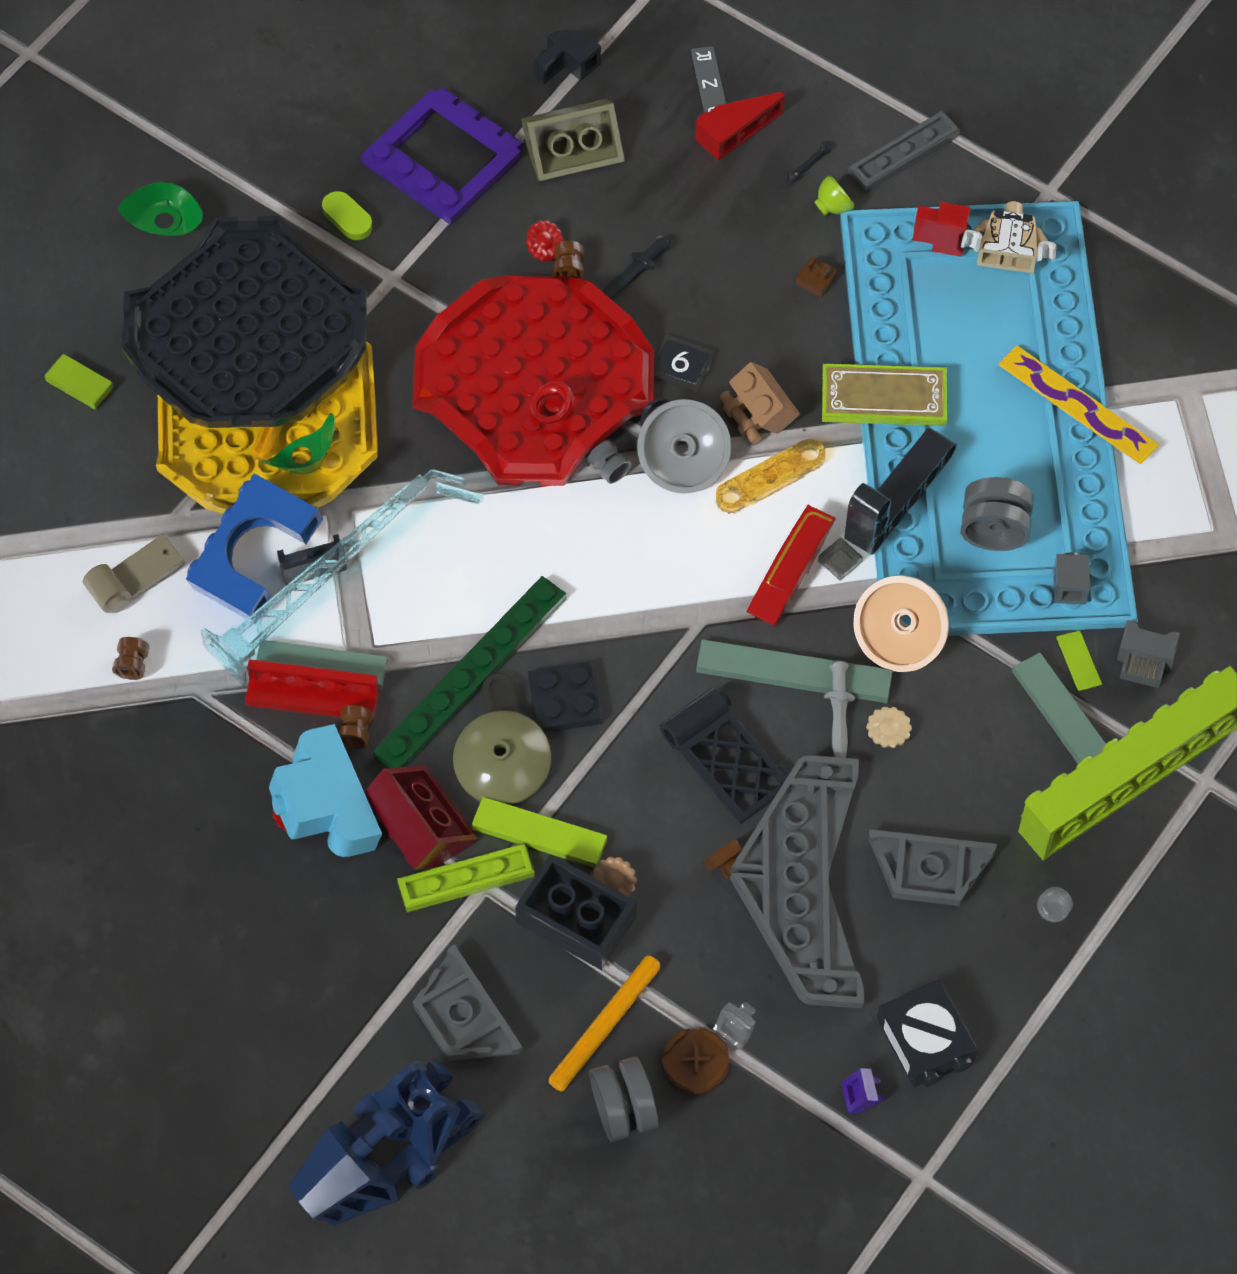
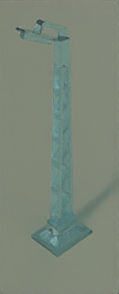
M433 469L423 477L419 474L238 627L234 628L232 626L222 636L206 628L200 630L202 645L245 687L247 685V677L244 664L255 655V649L428 487V481L432 477L462 485L460 489L436 482V490L439 494L474 504L484 502V495L464 490L466 479ZM372 527L373 529L367 533V528ZM362 533L361 540L355 539L359 534ZM345 546H347V547H352V548L344 555V548H345ZM339 552V560H330ZM319 568H330L319 578ZM315 573V583H303ZM292 591H305L291 604ZM286 597V610L272 609ZM262 617L276 618L262 631ZM257 622V637L249 643L241 634Z

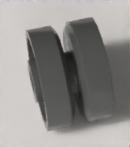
M990 477L971 482L965 488L964 512L960 531L964 540L973 546L992 551H1009L1024 546L1029 541L1032 520L1030 517L1034 501L1032 491L1021 482L1008 478Z
M637 1056L618 1062V1080L614 1071L608 1065L589 1070L595 1103L610 1142L629 1137V1117L634 1128L640 1133L658 1128L659 1123L652 1089Z

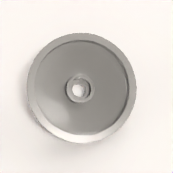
M674 400L659 406L646 418L638 435L637 453L644 472L656 485L674 493H694L709 487L723 474L730 459L731 439L725 422L711 407L694 400ZM678 442H686L688 449L685 453L678 452Z

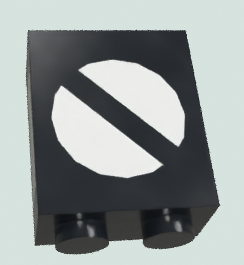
M940 979L879 1006L877 1020L914 1088L922 1084L926 1087L939 1082L943 1078L942 1075L951 1071L960 1073L973 1065L978 1048Z

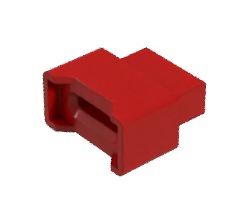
M940 202L939 209L918 205L913 240L933 244L932 252L962 257L963 248L961 244L967 228L971 207Z

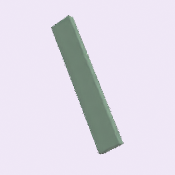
M702 639L696 673L829 693L833 691V675L829 665L834 661ZM847 663L849 667L845 672L846 692L851 693L857 699L882 703L888 702L893 670Z

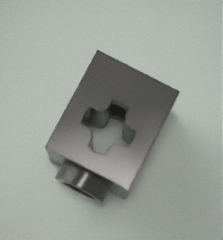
M1074 552L1056 554L1053 567L1054 603L1086 604L1090 591L1089 555H1079Z

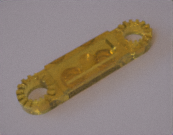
M814 439L802 440L725 481L716 489L715 503L718 509H721L724 513L727 512V514H736V512H740L745 507L751 504L754 505L797 482L810 472L820 469L825 462L826 452L824 446ZM809 449V451H816L818 457L814 460H806L801 454L804 450L808 451ZM731 491V493L734 492V494L739 496V500L730 503L722 497L723 494L725 495L726 492L729 493Z

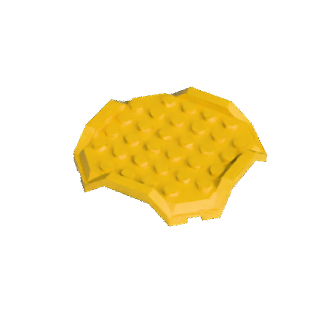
M367 341L365 352L346 382L302 420L284 424L268 459L274 457L293 441L312 434L321 428L328 415L332 413L335 419L332 443L322 465L316 471L309 474H294L262 463L252 456V448L262 427L207 428L193 424L157 395V471L205 509L224 514L228 507L234 505L239 497L238 493L242 484L250 480L254 473L308 504L319 508L333 501L378 457L372 345ZM306 447L296 448L292 453L293 461L299 464L308 462L312 456L311 451Z

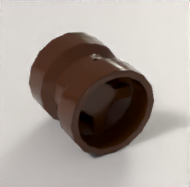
M562 241L556 244L554 248L556 262L554 264L553 276L582 279L583 264L581 262L584 259V247L582 244L575 241Z
M136 637L120 638L116 648L119 655L113 662L112 672L116 676L127 680L143 678L146 668L143 662L148 657L149 644Z
M349 705L342 708L340 716L342 726L338 728V733L344 747L351 749L367 747L369 740L367 729L372 725L374 715L372 711L357 705Z

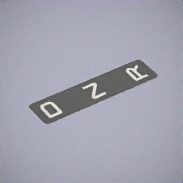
M714 47L691 49L704 112H709L717 105L726 104Z

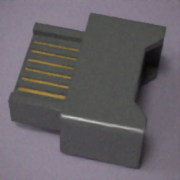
M1127 620L1117 660L1123 662L1120 679L1159 688L1163 672H1171L1180 633L1172 631L1163 635L1140 629L1136 622Z

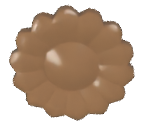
M608 857L606 860H601L599 865L594 868L593 878L630 897V893L635 891L634 884L637 883V878L634 876L635 870L630 867L628 861H623L621 857Z

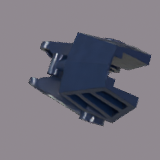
M420 1060L413 1062L398 1072L379 1092L373 1091L367 1094L355 1105L353 1111L361 1121L351 1129H348L342 1121L327 1128L288 1188L312 1218L333 1225L346 1222L397 1202L398 1197L395 1186L405 1177H408L417 1189L430 1184L441 1171L440 1167L436 1164L440 1154L475 1129L484 1119L485 1114L474 1101L460 1099L455 1103L453 1100L447 1099L445 1096L442 1097L439 1094L453 1080V1076L442 1063L430 1061L424 1066ZM385 1135L390 1140H410L412 1142L410 1146L405 1148L382 1168L368 1156L374 1150L373 1146Z

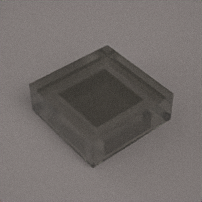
M840 537L818 556V562L841 581L863 562V556Z

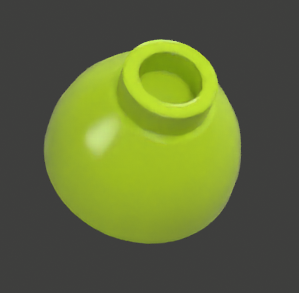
M827 176L820 184L818 199L814 202L822 213L826 216L828 213L841 214L854 209V203L832 176Z

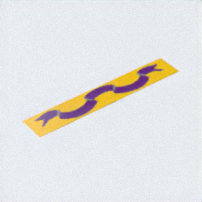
M1016 345L998 364L1138 464L1142 465L1159 446L1158 443Z

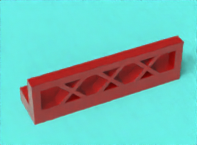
M248 660L249 683L245 697L246 706L340 717L343 707L357 705L372 711L374 714L372 722H374L379 697L377 675Z

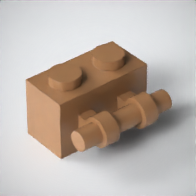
M753 362L747 364L729 381L738 396L734 398L729 391H725L719 397L724 405L723 410L728 417H733L739 425L738 431L744 438H748L752 445L762 440V436L758 432L760 428L779 434L800 415L769 370ZM746 407L753 415L751 418H748L743 411Z

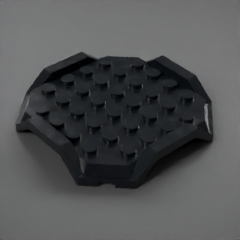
M257 216V221H238V217H214L194 251L150 287L124 292L123 355L146 385L190 423L207 428L277 427L300 421L346 382L366 350V287L346 283L303 248L280 216Z

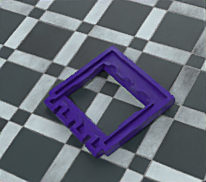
M441 87L437 92L431 89L361 155V162L449 225H452L521 158V150L524 143L509 132L503 134L504 129L486 116L481 118L482 114L464 101L458 103L459 98ZM435 111L498 154L459 192L397 149L401 143H405L423 126V122Z

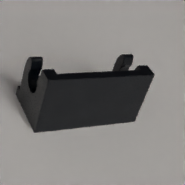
M339 534L332 535V542L287 555L284 554L283 549L277 550V560L286 587L347 570L345 551L340 544Z

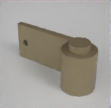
M162 533L113 569L107 564L93 567L85 574L82 583L105 613H118L127 606L128 602L184 564L185 561L165 534Z

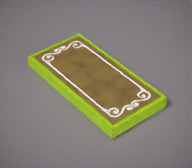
M823 364L822 422L946 426L947 368Z

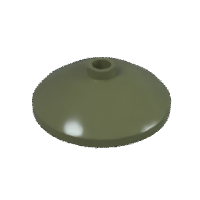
M495 711L479 716L464 728L455 744L453 765L456 777L462 788L474 799L481 802L482 797H486L508 805H515L529 799L542 787L550 771L551 751L546 735L533 720L512 711ZM502 747L506 749V753L503 756L495 755V750Z

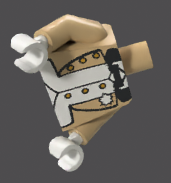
M1011 201L1005 205V211H992L989 220H982L973 230H966L961 247L968 246L974 248L975 252H978V266L1034 274L1036 259L1037 261H1042V258H1050L1052 261H1055L1057 245L1054 242L1048 241L1042 229L1036 227L1035 217L1023 214V205L1021 203Z

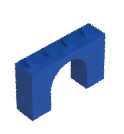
M254 473L250 480L242 484L238 493L239 497L234 505L225 510L221 519V525L217 531L210 534L204 544V551L199 559H195L190 564L187 570L186 581L194 590L256 624L271 601L272 596L266 588L234 570L232 555L236 543L246 532L257 527L267 526L277 528L307 545L322 522L323 517L316 507Z

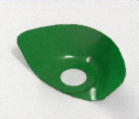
M167 182L151 183L137 189L128 195L118 207L119 213L131 225L142 231L162 236H178L190 233L203 219L202 210L194 197L183 187ZM162 213H168L173 216L174 223L168 228H160L156 225L155 219Z
M330 413L321 428L312 434L293 441L274 457L268 460L257 459L262 463L294 474H309L316 471L322 465L333 440L335 430L334 415ZM296 448H308L312 453L311 459L304 464L293 461L292 453Z

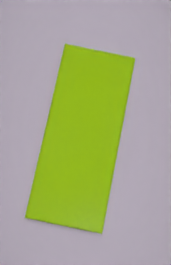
M1080 630L1056 636L1077 690L1081 691L1102 685Z

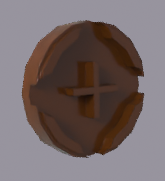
M688 1028L681 1030L673 1035L664 1047L662 1068L665 1078L672 1087L684 1094L702 1095L710 1093L721 1086L728 1075L730 1058L727 1045L719 1035L708 1029L690 1030Z

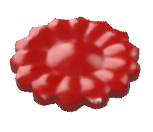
M548 220L544 222L537 221L536 224L530 226V231L526 233L528 237L526 244L528 245L529 253H532L535 259L539 258L541 262L546 260L548 262L553 261L556 244L564 241L561 236L562 232L557 229L556 224H551Z

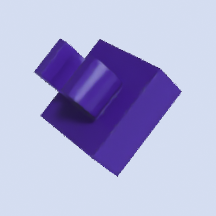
M860 1068L841 1081L848 1114H860L869 1107H875L885 1100L883 1095H877L876 1086L881 1084V1080L873 1077L871 1069Z

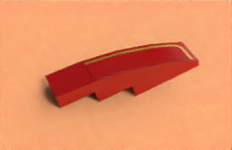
M807 504L756 591L746 611L748 614L774 627L777 626L790 600H793L805 574H809L836 521V517Z

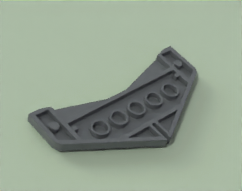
M812 755L799 758L730 872H739L731 873L730 880L796 995L802 1002L809 1005L862 1008L864 1005L863 983L859 972L855 970L829 888V871L859 775L858 759Z

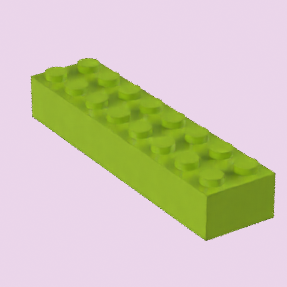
M1231 666L1221 672L1218 670L1212 672L1205 678L1201 686L1196 689L1193 687L1188 688L1179 696L1178 701L1171 706L1168 704L1161 706L1146 723L1143 721L1136 723L1130 728L1127 733L1128 735L1120 740L1117 738L1112 739L1103 747L1102 752L1095 757L1090 755L1084 758L1077 765L1076 770L1068 775L1066 773L1060 774L1052 781L1050 787L1043 792L1040 790L1033 792L1025 800L1018 832L1044 861L1237 729V673Z

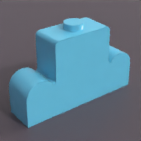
M335 724L303 732L293 754V764L277 767L269 785L274 812L276 815L281 816L288 836L291 839H298L328 831L330 832L327 840L328 847L338 856L350 857L374 851L382 832Z

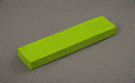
M482 797L472 822V830L519 845L525 843L526 847L592 868L598 866L607 842V835L486 797Z
M524 843L398 878L397 881L406 912H411L535 877Z

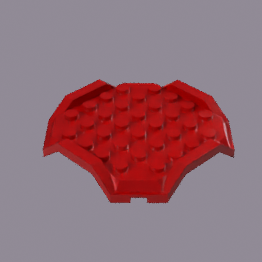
M499 276L482 279L441 311L415 346L413 409L433 414L477 454L497 485H521V481L540 482L541 486H564L586 454L631 417L642 415L646 405L653 400L654 350L634 319L590 281L566 276ZM560 381L566 383L574 395L571 412L563 420L552 424L541 423L532 416L529 405L531 397L536 391L548 382ZM559 394L554 396L548 395L540 400L538 412L543 416H553L561 410V406L565 401Z

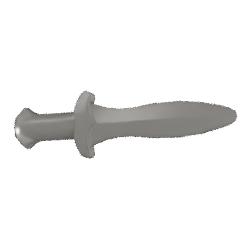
M841 660L834 661L829 665L833 675V691L826 693L824 698L831 700L833 708L832 746L834 757L846 758L848 744L846 708L848 701H853L855 697L851 693L846 692L845 672L849 666Z

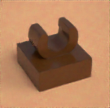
M812 256L797 275L796 285L822 298L836 279L838 270Z
M733 839L703 860L702 863L708 872L719 866L721 872L728 880L731 873H739L730 872L736 861L733 856L740 852L742 848L736 839Z

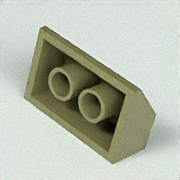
M608 99L521 118L526 146L538 181L625 161L614 103Z

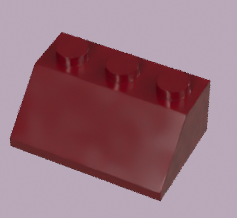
M425 765L384 768L364 791L373 814L378 817L386 828L388 836L396 842L405 855L406 861L415 870L435 868L478 841L476 834Z

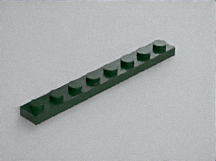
M541 576L373 751L374 757L388 768L407 767L567 599L566 592L544 576Z

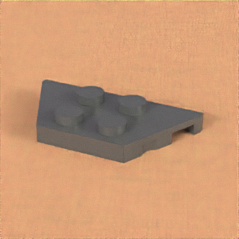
M869 829L868 840L893 898L954 906L961 905L995 855L997 844L873 829Z
M456 945L450 946L447 950V956L439 968H435L429 977L428 984L420 990L413 1001V1008L447 1060H464L522 1053L523 1047Z

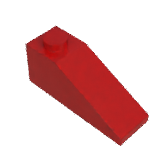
M782 92L717 105L711 111L702 113L696 120L695 140L719 161L784 113L785 95Z

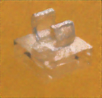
M729 1002L722 1008L714 1030L741 1049L748 1043L756 1021L751 1018L755 1014L756 1009L746 1002L740 1008Z

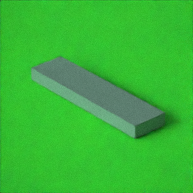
M260 640L256 660L377 675L379 690L383 688L388 663L387 656L269 640Z
M1041 653L1013 666L1012 673L1077 764L1087 756L1095 757L1102 752L1106 743Z

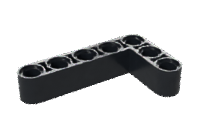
M929 427L878 490L864 482L861 483L854 491L848 504L844 539L870 555L875 554L949 462L956 450L957 443Z

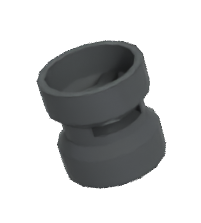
M610 440L598 444L588 456L590 465L594 469H599L602 472L601 476L609 484L621 480L631 467V462L624 455L617 453V447Z

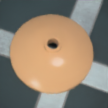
M890 576L871 585L860 597L854 612V632L861 649L874 663L885 669L909 672L926 666L940 654L949 633V617L941 597L927 583L910 576ZM903 615H908L911 618V625H906L903 622Z

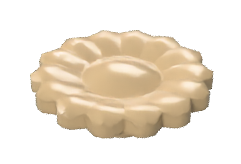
M884 706L881 710H875L874 714L868 718L869 723L866 726L867 730H869L868 736L873 738L875 744H880L883 748L888 746L895 748L897 745H903L905 740L910 737L909 732L912 730V726L909 724L910 718L905 716L904 711H899L895 707L888 708Z

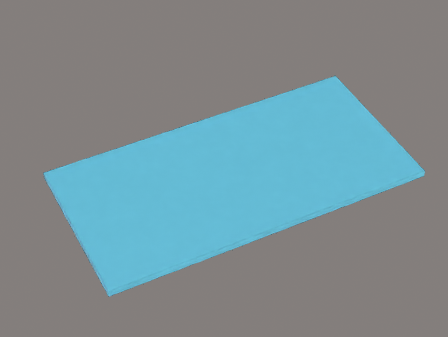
M1079 201L1021 203L1023 205V214L1035 217L1036 227L1042 229L1048 241L1054 242L1057 245L1055 261H1052L1050 258H1042V261H1037L1036 259L1034 274L978 266V252H975L974 248L968 246L963 248L962 257L932 252L933 244L913 240L918 208L850 210L840 214L855 365L947 368L946 426L861 423L867 485L878 490L929 427L957 443L956 450L949 462L874 554L877 581L890 576H910L927 583L938 593L945 604L949 617L948 636L1125 628L1127 620L1138 624L1113 445L998 365L1017 345L1108 408ZM1006 204L967 205L971 209L966 230H973L982 220H989L992 211H1005ZM1000 477L1021 482L1030 488L1034 495L1033 510L1030 517L1032 520L1029 541L1024 546L1009 551H992L973 546L964 540L960 533L964 512L965 488L971 482L982 478ZM1074 552L1079 555H1089L1090 591L1086 604L1054 603L1053 567L1056 554ZM903 615V622L906 625H911V618L908 615Z

